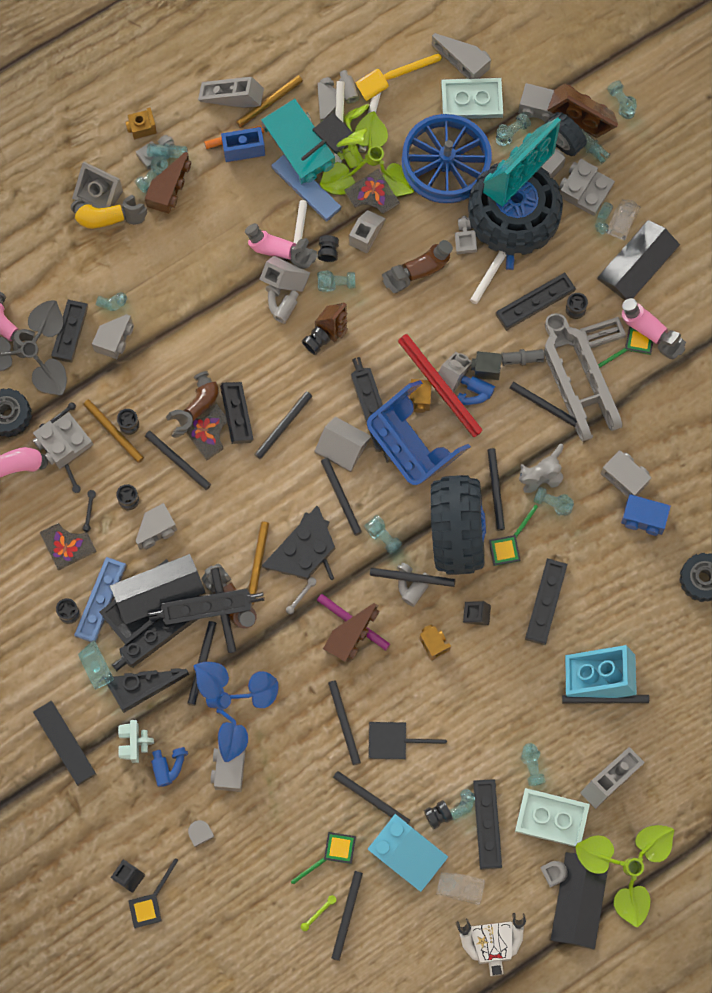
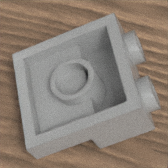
M580 159L578 163L573 162L571 165L569 178H563L559 185V189H561L560 194L562 199L595 216L615 181L597 172L598 168Z
M69 412L54 423L48 421L33 432L35 436L33 442L39 450L44 449L46 451V459L51 465L55 463L59 469L94 445Z

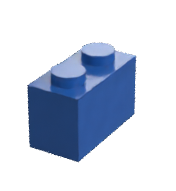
M261 127L221 133L226 162L265 156Z
M629 494L621 524L632 530H646V533L650 535H662L671 505Z

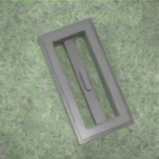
M619 317L580 329L584 332L590 348L607 344L626 336ZM615 324L617 325V327H614V328H611V329H608V330H603V331H600V332H598V333H595V334H592V335H589V336H587V334H586V333L593 332V331H596V330H599V329H602V328H605V327H608V326H611V325H615ZM618 331L620 332V333H617V334H613V335H610V336H607V337H604V338H601V339H598V340L589 342L590 340H593V339H596V338H600V337H603V336H606V335H609V334H612V333H615V332H618Z

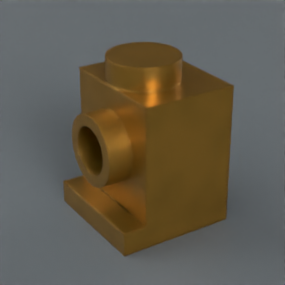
M151 107L145 111L128 115L129 121H125L128 133H132L134 140L157 134Z
M411 379V383L420 381L418 379ZM421 380L423 384L410 394L414 412L423 413L430 411L431 383L428 380Z
M432 624L421 630L422 633H420L419 639L431 661L451 650L450 643H444L447 640L441 630L437 631L436 627Z

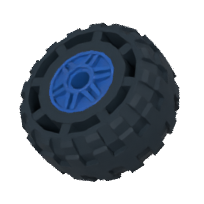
M496 163L488 171H483L472 187L468 205L471 228L476 232V237L481 242L488 244V248L495 252L500 250L505 252V255L512 256L515 253H521L522 255L530 254L534 249L544 247L551 237L555 235L559 227L563 209V199L559 191V185L556 180L550 178L549 172L541 167L502 207L483 193L484 179L489 173L493 174L497 170L499 163Z
M469 475L441 477V480L433 481L431 484V525L435 568L438 571L446 572L447 575L474 573L475 570L482 569L485 564L484 538L486 534V521L482 508L480 481L470 478Z

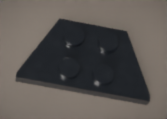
M318 506L308 514L262 564L265 570L270 569L281 572V574L295 575L298 578L308 580L336 549Z

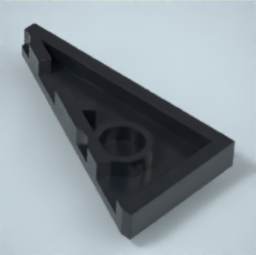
M175 668L165 672L155 670L139 672L137 674L124 673V676L110 677V675H105L103 678L121 710L125 713L190 674L187 669Z

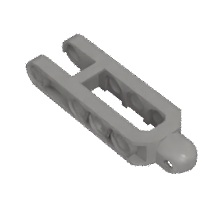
M561 314L549 315L545 322L549 338L545 344L544 356L569 415L576 418L575 429L582 442L593 438L583 408L598 403L611 431L622 428L621 417L584 332L569 327L566 318ZM566 344L574 347L594 395L579 400L578 395L575 396L570 384L571 379L566 375L563 368V360L559 358L556 348Z

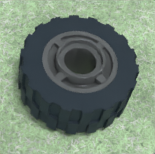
M11 388L0 389V436L11 437L12 435H19L18 433L23 432L28 427L29 421L32 418V410L27 399L19 391ZM12 409L10 415L3 416L6 410Z
M695 554L686 561L680 571L681 576L679 580L682 585L681 588L693 600H699V602L712 601V554ZM706 573L709 576V581H701L699 574Z

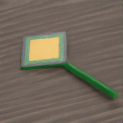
M629 326L626 347L599 363L598 366L601 368L627 351L651 355L653 341Z
M537 505L533 506L513 536L489 540L494 566L521 561L516 538L537 510Z
M328 832L324 857L291 880V883L295 884L327 860L352 864L356 836Z

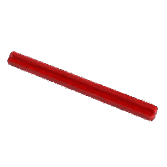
M405 334L399 338L398 343L471 436H478L483 431L409 335Z

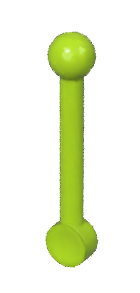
M333 895L329 896L327 902L306 923L301 924V930L308 931L309 926L330 905L336 903V897Z

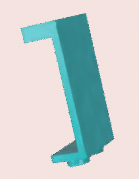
M296 99L261 119L262 128L266 133L269 132L298 174L301 185L305 182H312L322 171L327 172L334 167L335 156L326 144L304 161L301 160V157L322 140L312 131L314 125Z

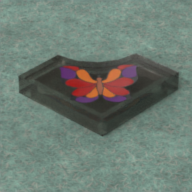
M379 168L344 190L355 208L369 205L385 214L400 204Z
M217 403L196 418L186 432L206 461L224 449L220 441V434L223 427L227 424V419Z
M59 523L40 532L58 571L97 552L87 532L80 534L70 533L64 530Z

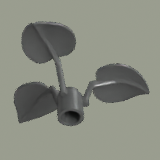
M50 300L34 308L28 317L29 328L38 332L32 341L24 342L21 349L10 351L11 345L9 341L0 337V371L6 370L12 365L11 355L22 353L27 358H34L41 366L37 367L32 373L34 386L44 393L62 395L67 384L64 366L56 359H49L43 364L37 356L39 347L36 341L41 336V333L46 337H53L63 327V317L58 303L55 300Z

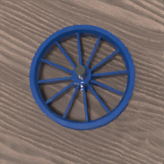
M453 114L430 116L417 123L405 139L402 154L404 177L416 193L430 201L438 203L464 201L470 197L472 187L481 173L463 163H484L482 172L488 171L492 160L491 146L485 133L469 119ZM444 127V147L441 146L431 129ZM447 127L462 130L454 143L448 140ZM426 132L436 149L417 138ZM465 132L475 139V141L455 150ZM414 145L431 155L409 154V150ZM477 146H480L483 155H461ZM410 162H432L414 172L410 166ZM436 167L438 168L428 185L419 180V176ZM457 169L471 175L476 180L467 186ZM441 171L445 172V191L431 187ZM451 171L462 189L449 191L448 172Z

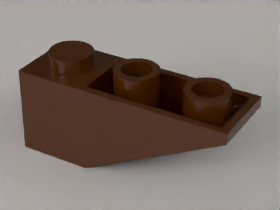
M188 152L183 153L151 181L145 196L146 207L168 214L171 208H175L178 196H176L178 190H182L184 186L185 172L188 173L191 168Z
M339 303L326 306L315 320V327L318 326L324 330L333 342H336L338 338H343L348 330L347 304Z
M371 604L335 628L323 649L345 662H348L349 659L353 660L359 650L356 648L360 640L364 641L369 632V629H367L370 621L374 622L379 614V610H377L379 605Z

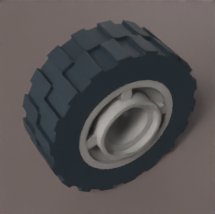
M556 112L545 124L557 117L561 120L556 147L566 155L575 156L586 146V137L571 118L562 112Z

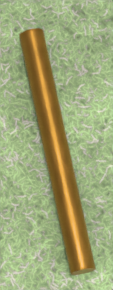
M299 75L261 102V106L253 108L236 121L237 125L240 128L302 83V78Z
M90 399L86 400L83 405L137 463L142 462L144 457Z
M265 521L261 522L248 589L251 594H256L269 528V523Z

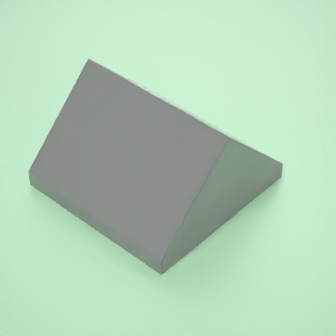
M83 162L72 199H82L85 204H90L96 208L114 206L123 192L121 181L119 178Z
M334 417L324 427L314 452L351 472L369 443L371 436Z

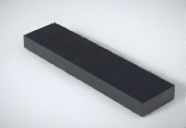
M564 272L496 311L495 315L507 331L575 292L576 288Z
M547 558L525 640L546 645L568 564Z
M52 700L33 711L77 786L95 776L96 772Z
M495 779L474 780L473 790L480 870L501 869L502 857Z

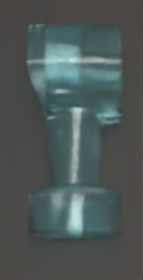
M620 80L615 81L608 86L607 91L611 96H616L620 104L619 115H622L625 119H631L636 112V99L626 96L623 92L624 85Z
M520 113L516 117V122L509 126L505 124L499 125L496 132L497 144L500 146L510 145L513 135L518 130H526L530 127L531 121L527 115Z
M164 157L153 159L151 161V170L146 176H139L134 181L142 192L146 193L151 181L168 167L167 160Z
M328 270L317 273L319 291L331 292L336 289V286L347 285L348 289H353L356 286L355 272H348L347 276H334Z
M539 487L533 502L537 504L545 502L553 506L559 516H567L572 512L574 502L568 495L563 494L555 497L546 494L547 490L545 488Z
M378 515L364 525L365 530L373 539L376 540L379 537L386 544L385 549L390 555L402 545L398 538L393 539L385 529V522Z
M528 743L523 747L520 759L527 764L531 775L527 778L528 785L537 786L546 783L545 776L539 774L538 759L540 751L532 743Z

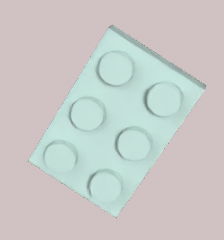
M501 78L441 80L443 114L458 115L466 119L503 118Z
M525 788L515 832L575 847L578 842L582 841L590 804Z

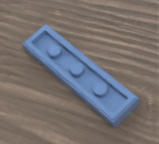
M285 155L281 156L271 165L272 169L303 200L307 201L326 222L341 210V206L315 180L301 185L298 174Z
M108 557L105 558L74 634L75 637L94 644L96 643L105 620L99 611L113 601L114 595L110 585L121 581L127 566L125 563Z

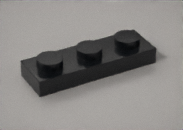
M67 300L63 313V327L57 334L51 355L52 359L73 362L88 310L87 303Z
M224 382L220 385L231 444L251 443L254 439L242 382Z

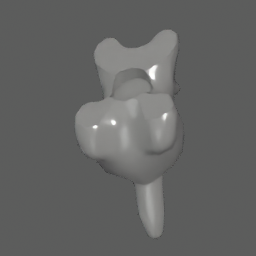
M559 444L550 456L544 458L532 468H527L521 464L519 481L526 484L523 488L524 493L535 491L542 483L549 484L551 488L561 484L563 480L562 467L557 458L562 453L563 444Z

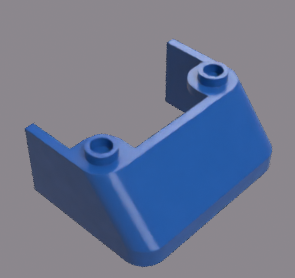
M421 380L409 383L367 420L369 431L405 479L412 485L423 483L447 467L471 447L469 444L457 448L452 453L444 447H438L430 452L406 421L414 410L413 403L408 396L423 384Z

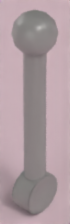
M311 577L308 579V585L293 604L286 608L288 614L294 612V608L307 591L316 585L315 578Z

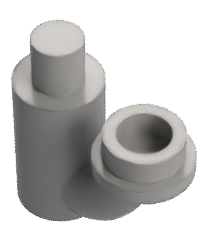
M347 70L341 71L339 73L341 77L339 81L345 82L344 101L348 104L354 103L359 100L353 78L348 75ZM327 77L320 80V82L336 93V89L333 87L334 82L331 78Z
M269 284L265 288L268 292L269 309L275 320L285 324L297 305L296 298L299 294L292 290L289 296L285 295L278 307L275 296L278 297L280 295L281 289Z
M405 563L397 567L401 572L411 573L413 570ZM398 581V588L403 601L412 607L415 606L429 586L426 583L413 582L408 589L406 581Z

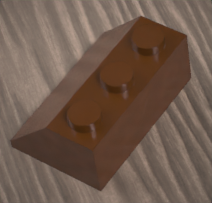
M566 84L554 90L547 111L553 114L556 112L566 114L581 130L591 136L598 138L618 126L614 112L609 110L604 104L595 102L590 96L581 94L574 87Z

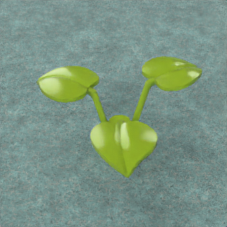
M366 104L349 111L344 115L343 123L346 122L347 127L352 131L351 121L359 117L365 110H369L370 105ZM367 128L353 132L336 145L337 147L347 145L342 149L343 153L339 152L337 155L341 160L345 159L350 169L358 166L363 161L356 144H364V138L368 131Z
M375 111L363 117L355 131L363 128L368 130L364 138V144H358L362 147L368 146L369 150L365 155V159L351 172H349V168L345 164L335 162L331 170L323 172L320 182L321 188L326 192L334 195H344L355 187V180L352 175L366 163L370 166L379 164L383 173L380 179L386 182L385 187L382 189L386 195L399 197L414 192L404 177L401 165L392 163L386 170L384 169V161L382 160L384 151L381 147L388 139V131Z
M654 825L642 829L635 839L636 846L642 850L639 853L638 859L629 858L625 861L612 859L614 846L604 836H591L578 842L575 846L579 861L588 871L597 874L605 873L609 868L610 862L623 866L624 873L631 876L629 889L623 888L616 893L614 908L621 918L634 927H639L644 922L650 909V895L646 888L643 886L633 888V884L637 880L636 876L641 875L644 871L643 855L645 854L647 860L651 862L664 861L672 849L674 829L671 827Z

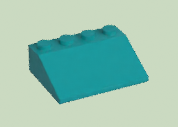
M557 117L537 128L532 134H527L523 143L511 151L510 157L506 161L502 160L493 174L489 173L483 182V193L503 207L554 154L561 120Z

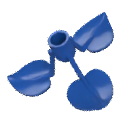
M215 662L198 663L194 665L199 692L206 698L208 707L217 709V713L222 714L231 722L223 723L218 732L221 756L224 762H229L246 749L248 733L244 726L236 725V720L223 711V709H226L231 704V699L252 697L253 706L256 708L270 706L278 694V681L268 672H256L251 676L248 684L251 693L228 695L223 689L229 681L226 668Z

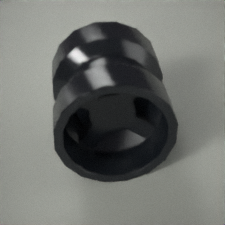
M331 235L319 237L320 250L318 251V259L324 262L337 261L338 252L336 248L339 247V239Z
M573 293L569 296L566 313L570 318L579 319L585 315L588 305L586 296L582 293Z
M316 326L311 331V334L302 340V344L310 353L317 355L321 351V347L327 345L331 340L324 330Z
M123 409L118 413L117 423L121 432L126 435L136 433L140 427L136 412L132 409Z
M124 484L118 488L116 497L119 505L125 510L135 509L139 504L136 488L130 484Z
M65 598L57 603L56 613L63 623L72 624L79 619L80 611L72 599Z
M444 800L438 802L433 808L428 807L423 810L433 830L438 828L441 823H448L453 820Z

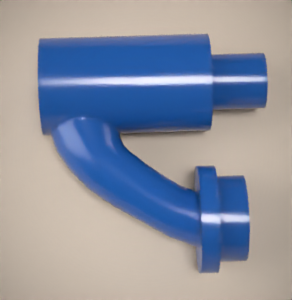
M463 376L461 383L466 385L468 390L479 395L466 397V393H459L457 398L463 405L480 404L491 398L496 386L474 376L472 378Z
M185 747L172 751V758L176 759L171 771H169L166 757H162L161 750L152 752L154 760L151 763L158 787L168 786L178 777L183 765L184 756L188 755Z

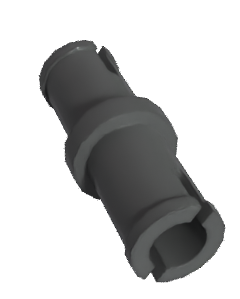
M520 349L519 352L501 353L502 366L513 364L525 366L526 363L544 362L543 349L530 351Z

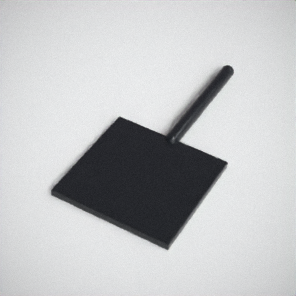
M332 113L312 129L322 141L301 157V160L307 159L324 144L335 154L339 153L347 145L337 147V143L347 138L353 132Z
M369 722L368 759L406 760V743H447L446 739H406V722Z

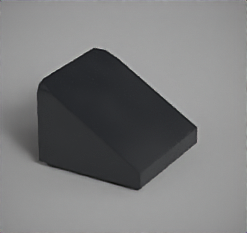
M485 601L465 602L463 623L489 625L491 605Z
M123 859L110 878L133 893L145 877V874Z

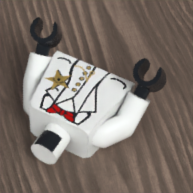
M513 913V924L512 922L471 926L466 918L467 924L464 927H460L459 922H456L464 950L473 960H478L479 964L489 963L490 976L503 975L502 961H509L512 956L517 954L523 941L524 925L526 924L525 913H523L521 920H516V914Z

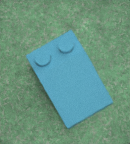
M627 645L565 655L567 697L620 698L637 695L636 658Z
M396 814L368 848L371 853L420 892H422L448 858L445 853Z

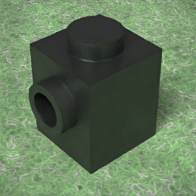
M477 351L476 358H472L471 370L475 371L474 377L499 380L502 354Z

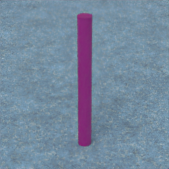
M323 594L318 597L317 601L345 622L353 617ZM369 629L366 637L386 651L390 643Z

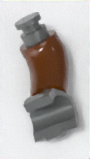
M442 240L439 244L432 245L426 253L416 259L394 266L389 271L383 273V283L386 288H390L393 293H398L410 285V281L427 277L443 269L449 261L450 253L453 250L451 243Z
M208 371L194 376V379L198 380V388L196 389L194 400L184 410H174L166 416L167 421L176 419L181 426L176 427L171 435L172 437L178 438L184 435L192 425V422L215 403L219 395V387L217 382H212L211 378L207 377L209 375Z
M220 564L208 567L201 578L211 593L215 592L211 568L219 567L224 592L237 590L232 582L228 585L226 584L231 580V577ZM251 608L248 611L231 613L229 618L234 625L245 629L255 624L257 614Z

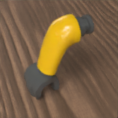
M133 195L124 199L123 207L115 205L106 208H96L90 204H85L82 199L75 200L71 205V210L75 213V220L81 226L88 229L110 226L124 221V217L126 222L136 225L142 223L147 215V207L140 203L136 205Z

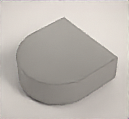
M195 821L188 829V834L194 847L214 838L209 825L204 821Z
M552 861L540 867L550 888L563 882L567 877V868L560 861Z

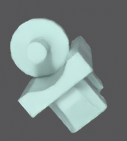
M130 720V724L119 725V738H130V745L119 746V758L131 760L132 763H139V745H141V752L146 753L148 752V745L154 744V739L148 738V730H141V738H139V724L137 720Z

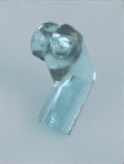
M605 202L600 209L594 226L595 230L601 234H605L609 229V225L605 222L613 209V205Z
M122 292L110 299L98 296L96 305L110 311H115L125 305L127 296Z
M464 789L460 793V805L450 809L453 820L471 812L475 796L469 789Z

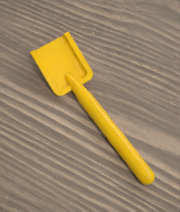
M435 54L394 69L384 75L379 69H376L355 83L364 99L368 101L389 87L387 80L439 62L442 56Z

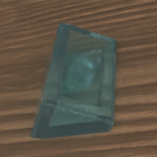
M95 640L92 641L78 656L96 690L114 681V678Z

